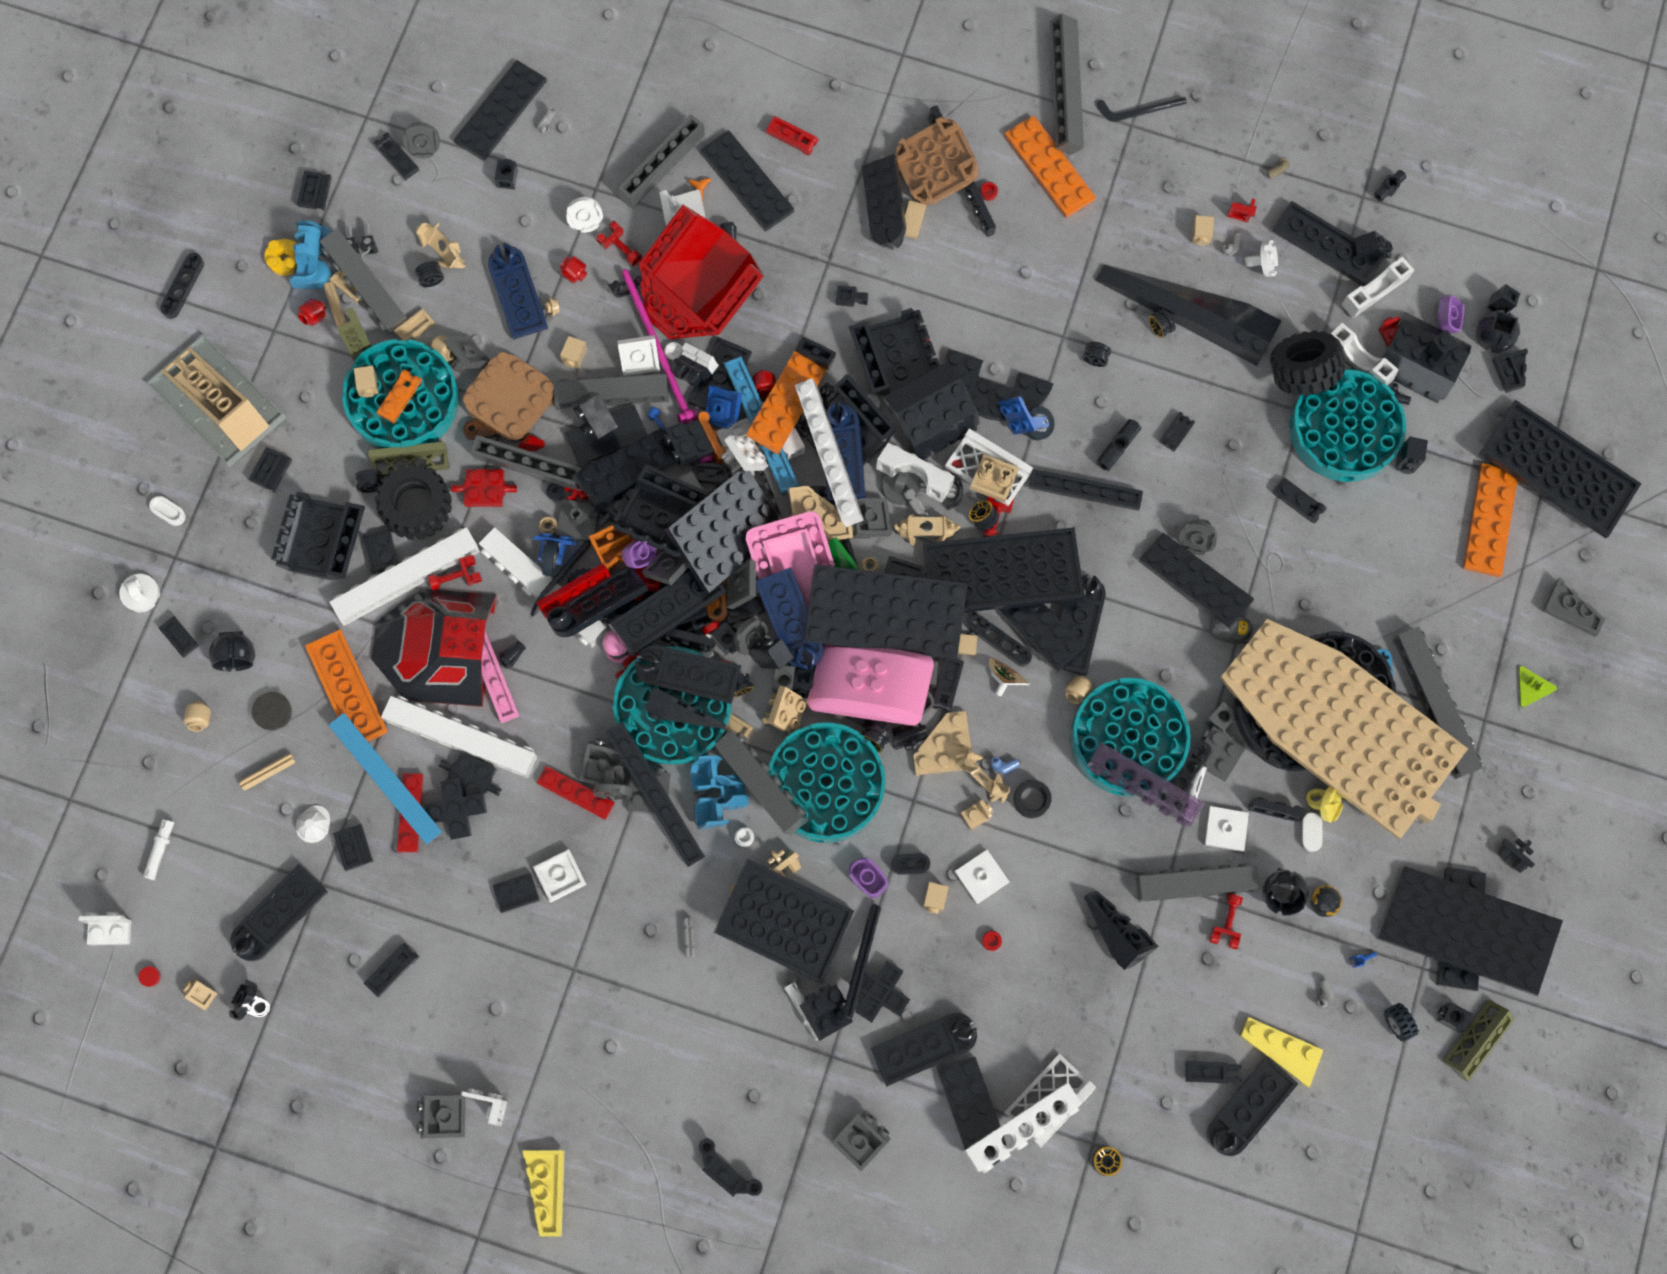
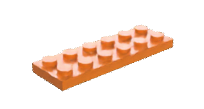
M1034 115L1005 132L1004 137L1065 218L1095 201L1096 196L1062 151L1056 149V143Z
M794 351L746 436L774 453L779 454L803 412L795 385L813 378L818 386L826 369Z
M1484 463L1480 465L1462 569L1500 578L1503 572L1518 480L1497 466Z
M339 629L305 645L337 718L345 713L368 742L389 733L342 630Z

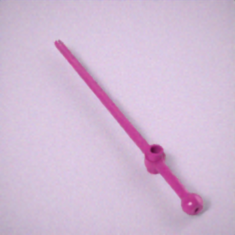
M624 269L622 276L648 336L655 335L658 359L664 373L667 375V380L681 410V413L677 414V420L679 423L683 422V424L698 420L697 410L688 409L630 273L627 269ZM706 456L700 459L699 462L711 463L713 456Z

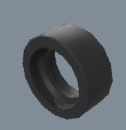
M1028 780L1016 789L1013 801L1017 812L1022 816L1038 818L1049 809L1052 798L1049 788L1043 782ZM1035 788L1043 794L1044 802L1040 809L1028 810L1023 806L1021 796L1026 789Z

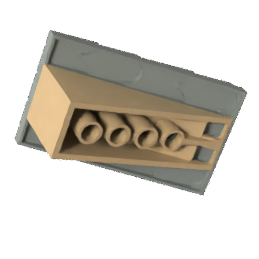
M204 334L146 382L228 467L235 464L236 461L260 442L265 435H268L279 423L287 418Z

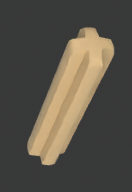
M333 282L324 283L323 287L337 327L346 324L347 322Z
M288 753L241 779L239 785L243 790H247L295 763V759L292 754Z

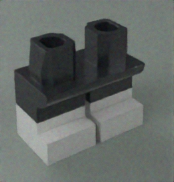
M685 343L682 347L683 353L681 356L674 359L676 366L672 373L680 380L688 373L687 383L696 387L700 381L706 382L719 365L713 356Z

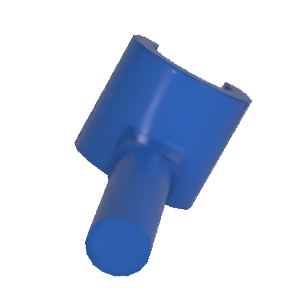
M652 407L648 411V418L665 430V426L657 418L660 411Z
M1374 951L1367 955L1351 956L1349 960L1355 959L1356 965L1352 966V968L1364 966L1365 961L1376 957L1377 953Z

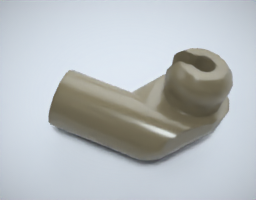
M1286 157L1280 158L1278 165L1267 171L1270 179L1282 174L1289 168L1290 163Z

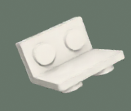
M667 190L659 192L666 226L682 204L705 217L701 192L699 190L674 197L673 195L670 196Z
M89 912L85 913V916H78V921L88 924L87 945H130L132 920L125 918V915H119L117 912H106V916Z
M469 1088L467 1092L462 1091L461 1096L492 1102V1107H488L486 1119H489V1124L502 1126L507 1101L502 1100L503 1096L488 1093L486 1097L482 1096V1091Z

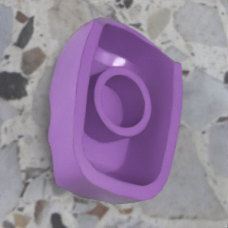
M1451 294L1445 295L1439 299L1437 312L1438 326L1443 332L1446 330L1449 333L1460 332L1464 319V304Z
M636 539L627 544L622 551L623 562L631 568L645 567L656 557V548L647 545V541L641 542Z
M860 858L850 865L848 873L851 880L866 895L871 898H877L886 890L888 880L872 860Z

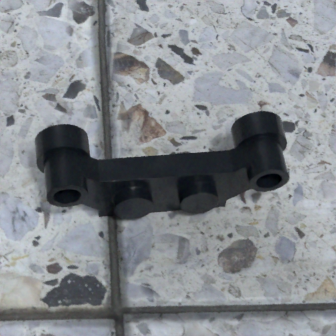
M705 1138L700 1141L699 1151L702 1153L704 1162L702 1171L732 1197L735 1194L757 1196L762 1192L763 1186L759 1180L751 1179L746 1181L715 1154V1143L713 1140ZM705 1143H710L711 1149L709 1151L704 1150L703 1146ZM753 1183L758 1185V1190L755 1192L750 1188Z

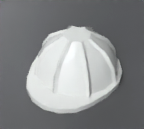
M318 805L306 809L296 822V833L299 838L309 843L319 842L324 839L330 828V814L327 809Z

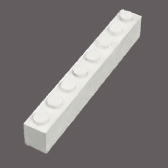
M813 378L796 384L795 387L841 521L845 527L864 521L832 427L827 418L818 387Z
M467 527L457 529L448 538L439 539L435 545L422 548L413 557L408 556L400 564L389 566L385 569V572L369 577L365 583L356 584L350 588V591L334 596L330 604L340 622L345 626L428 581L427 576L432 574L437 576L459 564L460 558L475 555L480 550Z
M496 528L479 543L482 549L480 551L481 554L487 559L492 558L495 561L494 565L500 571L505 570L512 582L515 584L517 582L523 586L521 589L528 596L533 595L537 599L551 582L552 578L550 576L543 575L542 569ZM557 583L546 596L555 592L561 586ZM599 620L577 633L579 636L577 639L584 646L588 644L593 648L608 632L607 627Z
M390 697L381 716L384 722L457 751H462L472 757L525 778L529 777L537 759L532 748L527 746L518 747L516 742L506 738L504 741L498 739V735L489 731L485 734L480 732V728L472 724L465 726L461 724V720L451 717V719L445 718L444 714L439 711H427L425 706L419 703L412 705L404 697Z

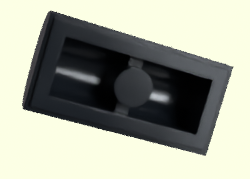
M805 337L802 338L795 350L826 370L831 368L836 357V352Z

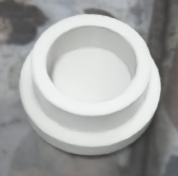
M747 827L739 828L735 832V842L741 847L750 846L754 841L753 831Z

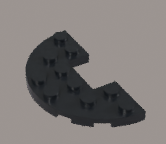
M950 349L947 352L946 362L961 377L978 410V415L985 419L1007 421L1001 413L998 401L1021 396L1028 410L1032 407L1040 406L1047 399L1054 383L1018 372L1014 387L1011 388L978 377L984 360Z
M1234 697L1233 707L1236 724L1250 749L1263 761L1278 769L1294 772L1307 770L1272 743L1264 730L1256 724V720L1243 708V704L1238 698Z

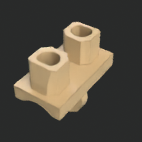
M773 849L769 852L772 857L767 860V863L772 866L768 869L784 877L786 876L781 870L788 866L792 873L802 867L797 859L799 857L798 854L792 850L787 854L783 849L777 853Z

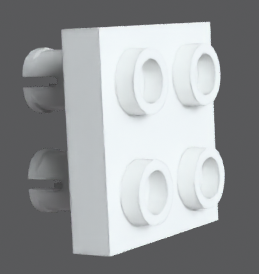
M728 436L724 440L730 449L722 454V459H725L724 461L727 464H731L735 459L740 463L732 470V474L740 467L744 471H762L769 466L765 461V456L758 451L755 441L747 436Z

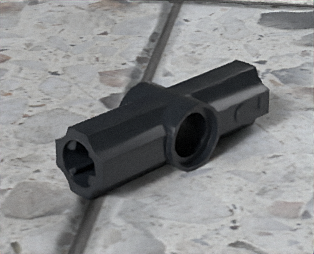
M1128 419L1117 435L1113 437L1111 443L1096 461L1101 469L1109 472L1121 455L1125 453L1127 447L1142 429L1138 422ZM1115 443H1121L1123 447L1119 448Z

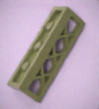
M353 307L346 310L350 322L337 327L354 361L361 353L372 346Z
M445 442L368 450L372 469L377 470L376 463L385 462L389 465L384 471H381L382 477L389 476L388 472L391 471V468L394 471L398 470L394 466L398 460H404L409 464L414 463L417 458H423L427 461L424 464L427 469L432 468L435 471L449 469L448 450ZM436 456H444V464L435 465L432 461Z
M1488 1000L1445 1057L1443 1063L1457 1071L1462 1079L1469 1082L1513 1023L1514 1018L1510 1011ZM1491 1008L1499 1011L1496 1016L1487 1017V1013ZM1486 1024L1484 1032L1476 1033L1475 1029L1478 1025ZM1474 1039L1475 1044L1471 1048L1464 1049L1465 1042ZM1455 1056H1463V1060L1459 1065L1451 1062Z

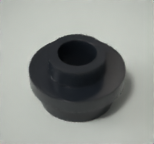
M829 383L821 386L820 396L823 397V401L834 392V386Z
M551 483L546 489V494L550 500L559 501L565 496L564 486ZM553 489H559L558 493H552Z

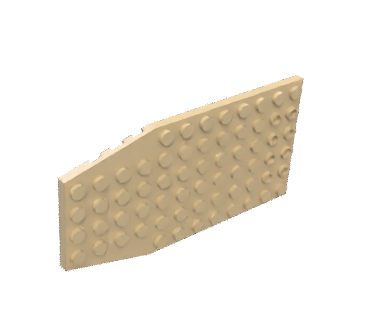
M1269 619L1263 623L1220 677L1234 697L1238 698L1243 704V708L1247 713L1249 712L1256 720V724L1264 730L1272 743L1325 784L1334 788L1338 794L1398 840L1402 838L1468 750L1462 743L1342 652Z

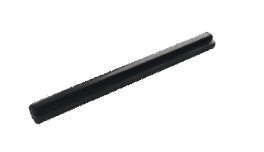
M872 904L869 910L842 1016L847 1019H852L855 1012L881 912V906Z

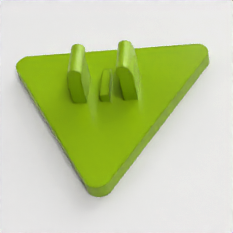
M1524 666L1519 667L1521 707H1525L1557 690L1555 685Z

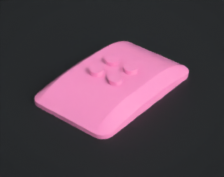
M808 511L751 528L746 534L751 558L753 561H756L758 579L792 567L808 607L814 564L835 566L820 516L816 512Z
M824 644L823 654L816 665L813 686L809 692L808 706L811 710L817 712L916 725L923 716L934 662L931 657L890 648H857Z

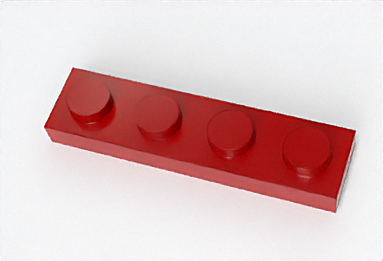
M602 563L536 602L544 618H547L548 612L553 607L563 605L610 577L607 567Z
M547 766L536 782L537 785L605 821L615 805V802L608 798L604 799L594 796V791Z
M403 773V785L422 806L424 775ZM400 813L397 852L418 853L419 835Z

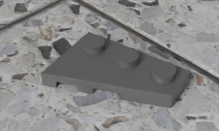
M1559 577L1543 612L1594 637L1598 636L1605 618L1591 605L1582 601L1577 596L1578 594L1573 589H1569Z

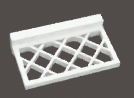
M969 429L944 468L971 484L974 478L968 475V471L978 469V456L986 454L1019 467L1016 475L1021 478V481L1012 484L1010 489L1011 496L1008 500L1006 499L1005 503L999 501L1009 506L1025 481L1030 477L1033 467ZM965 444L972 448V454L963 455L962 448ZM974 457L976 465L966 467L965 459ZM961 459L963 468H955L951 464L954 460Z
M1059 1054L1004 1113L1012 1119L1014 1116L1011 1112L1015 1107H1025L1026 1110L1027 1107L1035 1104H1027L1026 1096L1029 1092H1038L1039 1100H1041V1092H1053L1056 1090L1054 1077H1067V1083H1069V1077H1078L1083 1083L1079 1088L1072 1089L1081 1103L1095 1091L1096 1086ZM1059 1061L1066 1066V1074H1054V1066ZM1044 1077H1052L1053 1089H1040V1081ZM1054 1102L1053 1109L1058 1113L1061 1112L1062 1104ZM1039 1112V1118H1036V1120L1042 1124V1121H1045L1046 1118H1042V1114ZM1068 1114L1061 1118L1062 1122L1057 1126L1045 1128V1134L1039 1138L1034 1139L1032 1137L1030 1139L1041 1149L1069 1119ZM1020 1124L1019 1128L1027 1134L1029 1131L1027 1125Z

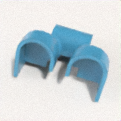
M297 221L298 232H295L294 237L296 241H301L302 243L293 245L297 272L296 275L291 276L289 282L292 288L323 289V284L329 282L332 272L326 262L318 259V256L325 255L320 249L323 247L320 240L332 231L328 227L319 225L314 221Z
M717 755L699 756L691 763L690 781L694 791L709 790L710 788L720 789V797L715 799L699 798L695 802L694 818L698 830L725 826L730 821L723 819L722 810H737L749 805V796L745 795L744 786L746 785L738 775H718V765L723 758Z

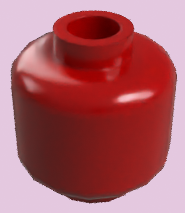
M567 256L559 267L561 269V276L573 284L578 280L582 282L587 275L585 271L587 265L576 256H571L570 258Z
M310 298L298 307V318L303 324L314 326L326 317V306L321 300Z
M761 370L752 377L759 397L767 399L776 384L775 375L772 372Z

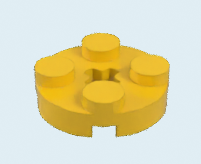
M278 239L269 242L264 258L269 269L275 274L286 276L294 273L293 271L297 269L293 245L297 244L295 241ZM286 254L288 257L282 261L280 256Z

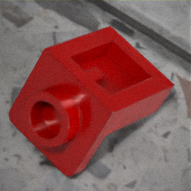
M1252 198L1249 206L1232 202L1227 217L1248 223L1250 217H1254L1257 206H1254L1256 199Z
M1399 316L1383 320V324L1378 329L1387 347H1389L1399 327L1398 323L1401 320Z

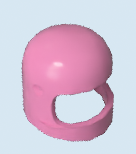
M613 630L607 632L602 642L607 658L615 663H622L628 655L621 659H614L611 656L623 655L627 652V649Z

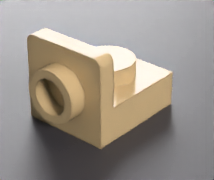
M981 799L978 803L960 814L971 831L991 819L993 810L988 802L984 803L983 799Z
M196 978L192 981L189 980L182 990L184 991L183 997L203 1010L208 1008L217 995V992L199 982Z

